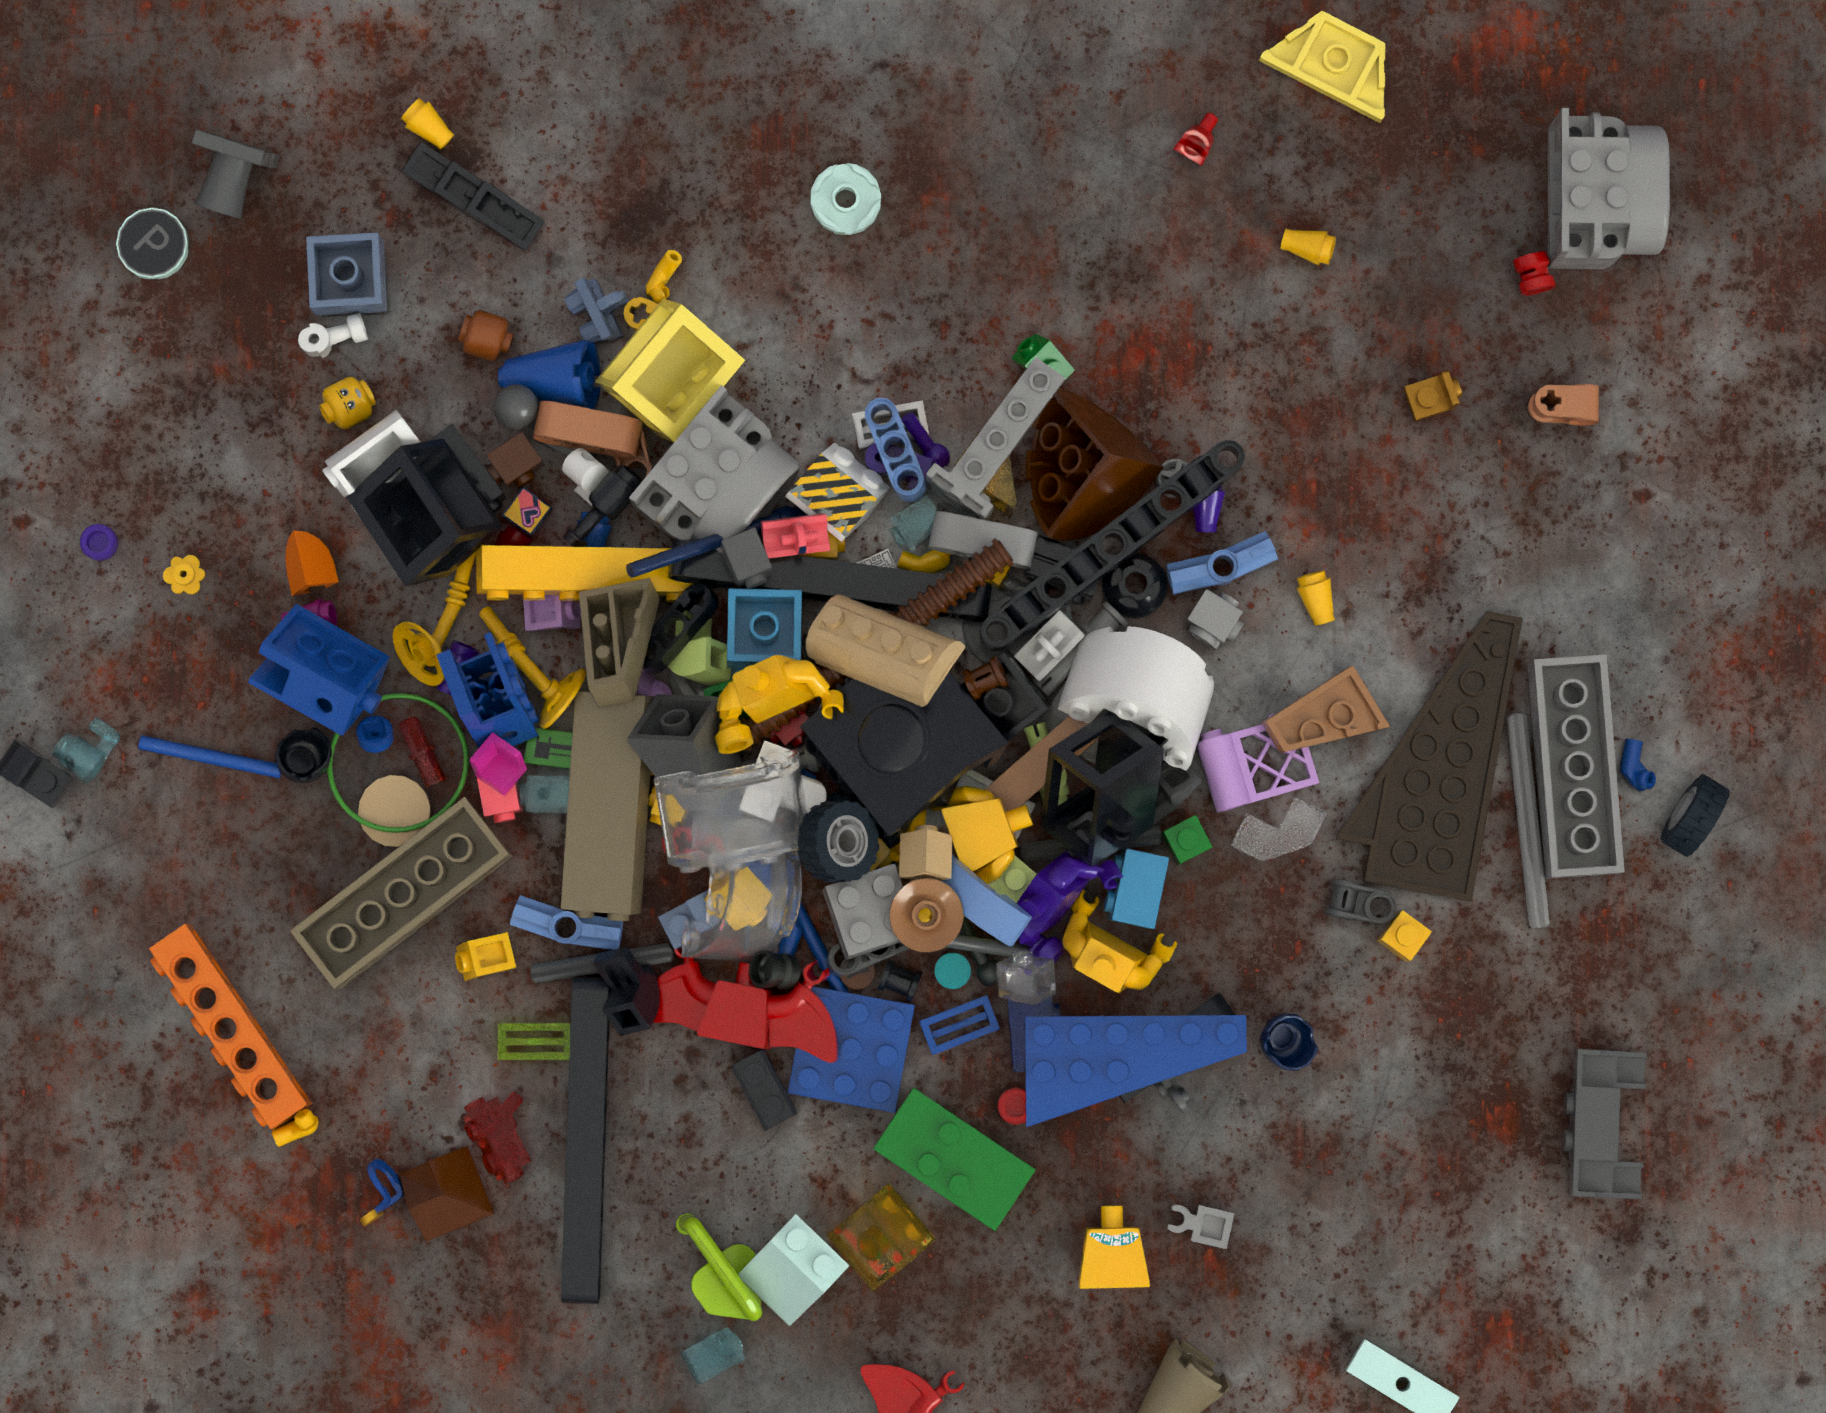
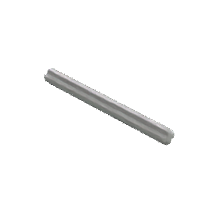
M1516 713L1508 715L1506 723L1528 921L1531 928H1542L1549 926L1550 920L1526 714Z

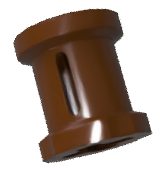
M996 656L991 657L989 663L972 671L969 669L962 671L966 686L975 701L980 699L981 694L999 685L1003 688L1009 685L1005 671Z

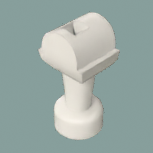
M361 314L349 315L346 318L347 324L324 328L317 323L309 324L310 327L300 332L298 343L309 356H321L324 358L331 351L332 345L352 337L355 343L368 340Z

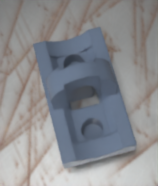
M581 278L574 282L576 289L568 294L564 300L573 315H579L587 310L592 319L579 327L583 340H590L589 342L595 344L604 340L616 341L622 338L624 335L613 311L628 302L625 291H615L605 296L597 279L586 280V278Z

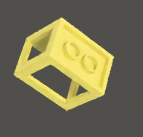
M662 299L595 382L657 436L674 443L721 385L725 386L744 363L745 359L685 306Z

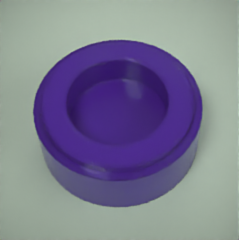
M93 524L82 532L80 547L89 558L96 561H104L111 558L117 551L118 538L115 532L108 526Z

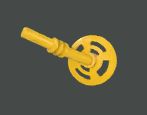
M476 551L457 568L454 581L449 582V586L452 588L447 589V594L450 596L445 597L444 601L447 602V605L432 635L419 625L409 621L401 622L393 630V644L400 661L412 676L426 685L437 686L445 680L436 655L442 652L441 647L461 607L466 605L463 599L468 598V594L465 592L470 591L468 581ZM410 629L417 630V631H419V632H421V633L415 634V633H414L413 631H411ZM425 665L435 666L438 674L426 671L424 669Z
M490 606L483 608L479 612V616L497 639V644L504 642L515 664L542 692L541 696L546 699L540 715L539 726L542 729H547L561 716L578 693L585 680L586 670L579 668L565 676L560 682L554 678L549 680L525 654L526 649L516 634L510 633Z

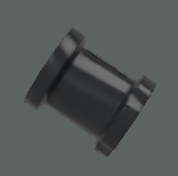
M889 959L878 990H891L906 996V1001L912 1002L923 972L920 970L916 972L909 971L894 965V960Z

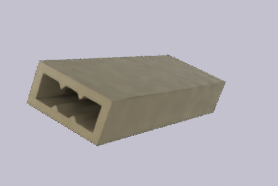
M578 691L575 696L561 909L573 910V913L579 918H593L594 912L607 913V920L629 921V915L641 914L651 770L630 746L627 738L655 696L636 695L634 701L598 707L591 692Z

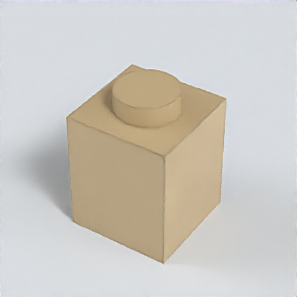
M918 825L915 827V831L900 834L899 877L912 881L922 878H931L939 881L951 879L952 835L938 832V828L933 825Z

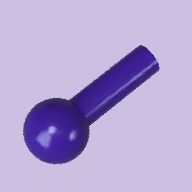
M913 412L903 416L901 421L923 451L922 455L933 459V464L936 463L942 468L948 466L950 462L948 449L942 444L933 442Z

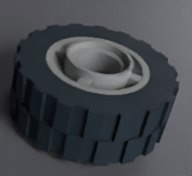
M1701 774L1687 788L1674 807L1663 828L1660 838L1661 842L1685 857L1691 856L1700 847L1702 842L1705 841L1720 818L1727 804L1730 790L1705 774Z
M849 800L821 802L820 805H814L810 808L811 811L802 818V825H799V839H797V846H799L800 851L798 854L800 860H803L805 864V869L810 871L813 877L822 879L824 882H851V880H858L862 878L863 874H867L871 870L872 864H875L876 854L879 851L880 845L878 844L879 831L876 829V822L869 815V811L865 807H861L859 803L849 802Z

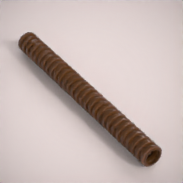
M994 538L991 541L993 544L989 547L984 545L982 547L983 551L980 554L978 552L973 553L974 558L963 560L965 563L963 566L956 565L953 573L946 572V578L943 580L938 578L935 580L936 585L933 587L928 585L925 593L918 592V597L915 600L912 598L908 599V605L904 607L901 604L898 607V612L894 613L891 611L889 614L913 624L927 627L930 625V619L937 620L940 612L947 613V607L958 605L957 600L960 598L965 600L967 598L966 594L969 592L975 593V588L978 585L981 587L985 586V580L988 578L990 580L995 579L994 574L997 572L1002 574L1005 566L1011 567L1014 565L1012 562L1014 560L1001 541ZM819 664L815 665L830 685L829 690H837L836 686L839 684L844 686L847 678L853 679ZM820 696L758 724L751 717H742L740 719L741 724L749 726L754 741L745 750L752 751L755 743L760 745L763 743L762 738L772 737V731L779 732L782 724L788 725L791 723L789 719L800 717L799 712L802 710L807 712L810 704L817 705Z

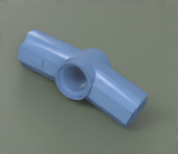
M1264 531L1224 550H1218L1213 554L1166 564L1167 577L1172 594L1177 595L1215 585H1227L1234 579L1278 560L1270 537ZM1217 559L1227 560L1232 567L1231 574L1228 576L1217 575L1213 570V562Z
M522 895L519 896L510 921L511 926L563 944L609 950L620 948L623 931V921L607 920V917L595 915L593 918H579L573 912ZM570 917L576 923V931L573 936L563 938L559 935L557 926L561 919Z

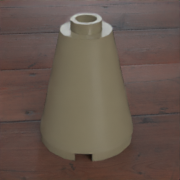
M1174 1339L1169 1345L1137 1413H1201L1225 1395L1231 1388L1232 1383L1224 1372L1220 1377L1214 1372L1213 1367L1216 1363L1203 1352L1185 1341L1179 1345L1178 1339Z

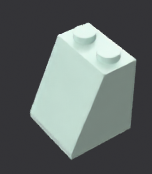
M795 1214L738 1275L768 1307L790 1326L825 1293L849 1265Z

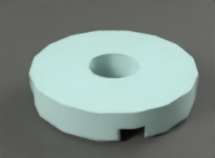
M836 164L828 167L818 175L811 188L810 203L815 218L823 228L835 234L852 235L864 231L875 221L880 211L881 193L877 180L867 169L857 164ZM849 190L853 192L856 196L854 205L849 208L840 207L836 203V196L840 191Z

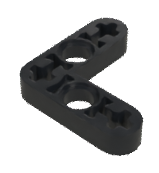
M703 583L690 585L655 623L652 628L648 648L657 657L651 661L648 656H645L642 668L645 672L657 674L666 669L712 617L719 603L714 591ZM699 596L705 601L701 607L695 602ZM685 610L693 616L691 620L683 614ZM678 620L683 621L684 626L681 633L675 637H669L668 631L671 624Z

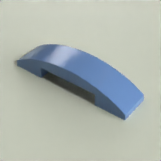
M952 854L951 879L942 880V882L950 886L958 895L962 903L963 915L1008 946H1013L1032 919V916L1006 894H998Z

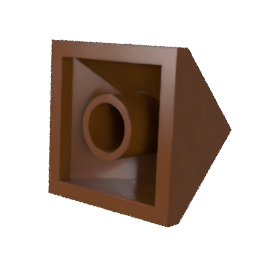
M468 1146L400 1173L408 1210L426 1241L495 1214Z

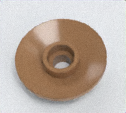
M931 878L911 881L904 885L893 898L889 913L891 928L898 940L912 950L918 952L941 950L951 944L961 930L963 924L962 903L956 892L942 881ZM923 908H928L931 911L932 917L928 922H922L918 917L919 911Z

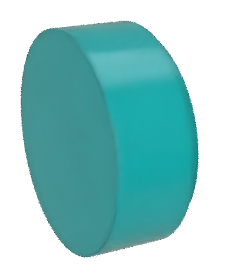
M947 953L939 958L934 972L940 985L948 989H958L969 980L971 968L968 960L961 954Z

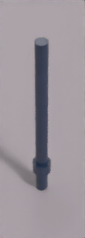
M786 505L774 509L771 515L753 520L745 531L755 527L757 533L760 534L762 533L760 521L807 516L808 514L798 506L790 507ZM713 534L628 563L626 570L628 575L633 578L720 548L721 541L724 539L718 534Z

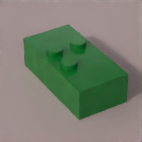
M914 1087L873 1148L879 1154L994 1231H996L1036 1170Z

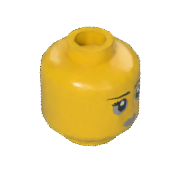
M350 376L323 390L322 398L324 403L319 405V409L328 424L334 422L339 428L348 429L371 417L372 406L376 405V402L367 383L363 379L358 381Z

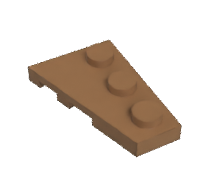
M1353 665L1342 670L1261 722L1280 753L1390 727Z

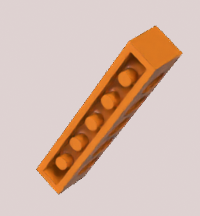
M191 924L182 925L149 948L154 956L150 959L151 964L161 977L168 976L174 985L170 989L172 995L180 1006L187 1005L193 1013L194 1017L190 1019L192 1025L202 1037L207 1034L214 1045L211 1048L213 1056L222 1067L228 1065L235 1076L231 1079L232 1084L242 1097L248 1095L255 1105L251 1111L262 1127L268 1125L270 1129H277L292 1119L298 1111L306 1109L313 1104ZM190 958L194 961L196 970L192 977L185 979L180 974L179 967L183 960ZM206 988L212 989L216 995L215 1004L209 1009L204 1008L199 1000L201 992ZM226 1018L232 1019L236 1024V1032L229 1039L224 1038L220 1033V1024ZM246 1048L252 1049L257 1056L255 1065L250 1069L244 1068L240 1062V1055ZM267 1078L274 1080L277 1085V1092L271 1099L263 1097L260 1092V1085Z

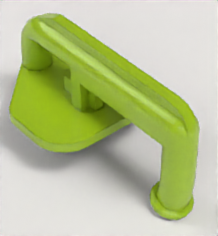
M689 1213L680 1215L676 1221L677 1230L681 1234L689 1235L707 1260V1263L699 1268L691 1279L692 1293L704 1310L711 1315L747 1319L750 1321L759 1320L762 1316V1300L738 1275L756 1255L754 1251L744 1244H733L721 1251L697 1218Z

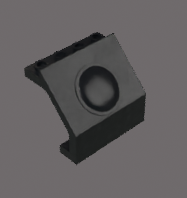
M948 672L928 704L924 707L852 679L839 690L844 699L843 713L837 707H832L833 718L827 719L822 715L821 707L800 726L805 732L802 741L807 751L816 757L827 771L830 780L841 788L850 802H857L861 807H865L869 811V815L876 822L875 826L879 831L878 838L882 839L889 849L900 843V834L906 833L914 818L963 774L977 765L983 763L988 768L997 763L1008 744L1006 739L950 672Z

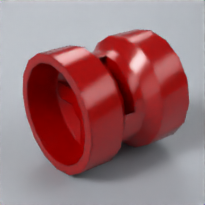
M1547 251L1527 254L1513 260L1515 272L1520 274L1521 278L1519 283L1521 296L1543 293L1556 287L1554 277L1547 268L1550 263Z

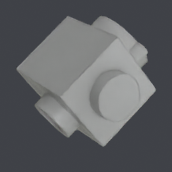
M1206 589L1185 624L1190 626L1187 632L1201 643L1216 650L1219 645H1223L1226 639L1233 642L1244 623L1239 621L1243 611L1237 608L1240 603L1223 592L1217 596Z

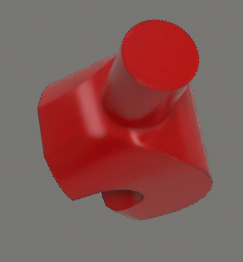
M1206 113L1200 124L1191 126L1173 149L1202 166L1213 145L1214 138L1211 132L1217 124L1218 118L1212 113Z

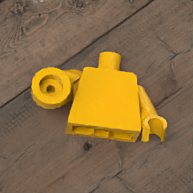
M774 655L754 665L747 666L732 675L733 681L726 685L718 697L716 712L719 711V718L722 719V723L719 724V731L714 738L719 753H736L748 748L754 742L749 726L740 723L739 715L742 714V708L758 724L820 696L822 698V715L827 719H832V707H837L841 713L844 712L843 695L837 690H829L830 685L810 661Z

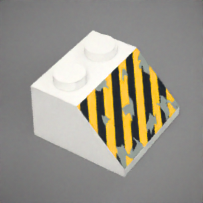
M834 442L818 456L785 497L808 515L825 513L827 515V531L842 542L869 518L890 487L883 482L877 472L864 467L848 449L840 447Z

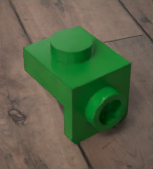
M1038 334L1023 340L1019 344L1017 352L1011 358L1017 365L1026 370L1034 358L1037 357L1065 377V380L1075 371L1052 342Z

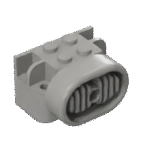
M1562 108L1548 127V257L1550 261L1548 268L1605 269L1612 266L1621 255L1659 254L1666 242L1670 214V155L1666 131L1661 126L1625 125L1618 118L1601 116L1598 112H1592L1589 116H1569V108Z
M721 385L631 494L629 499L638 513L673 541H695L713 534H718L725 540L744 532L753 520L765 517L771 512L797 477L800 464L772 440L770 429L755 417L752 411L748 408L745 409L730 397L727 389Z

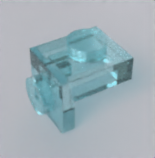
M728 1327L711 1334L680 1352L697 1385L745 1360L740 1339Z

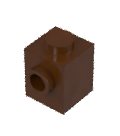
M523 431L486 455L491 461V464L486 467L498 485L504 481L508 488L516 485L519 489L536 478L533 472L545 465Z

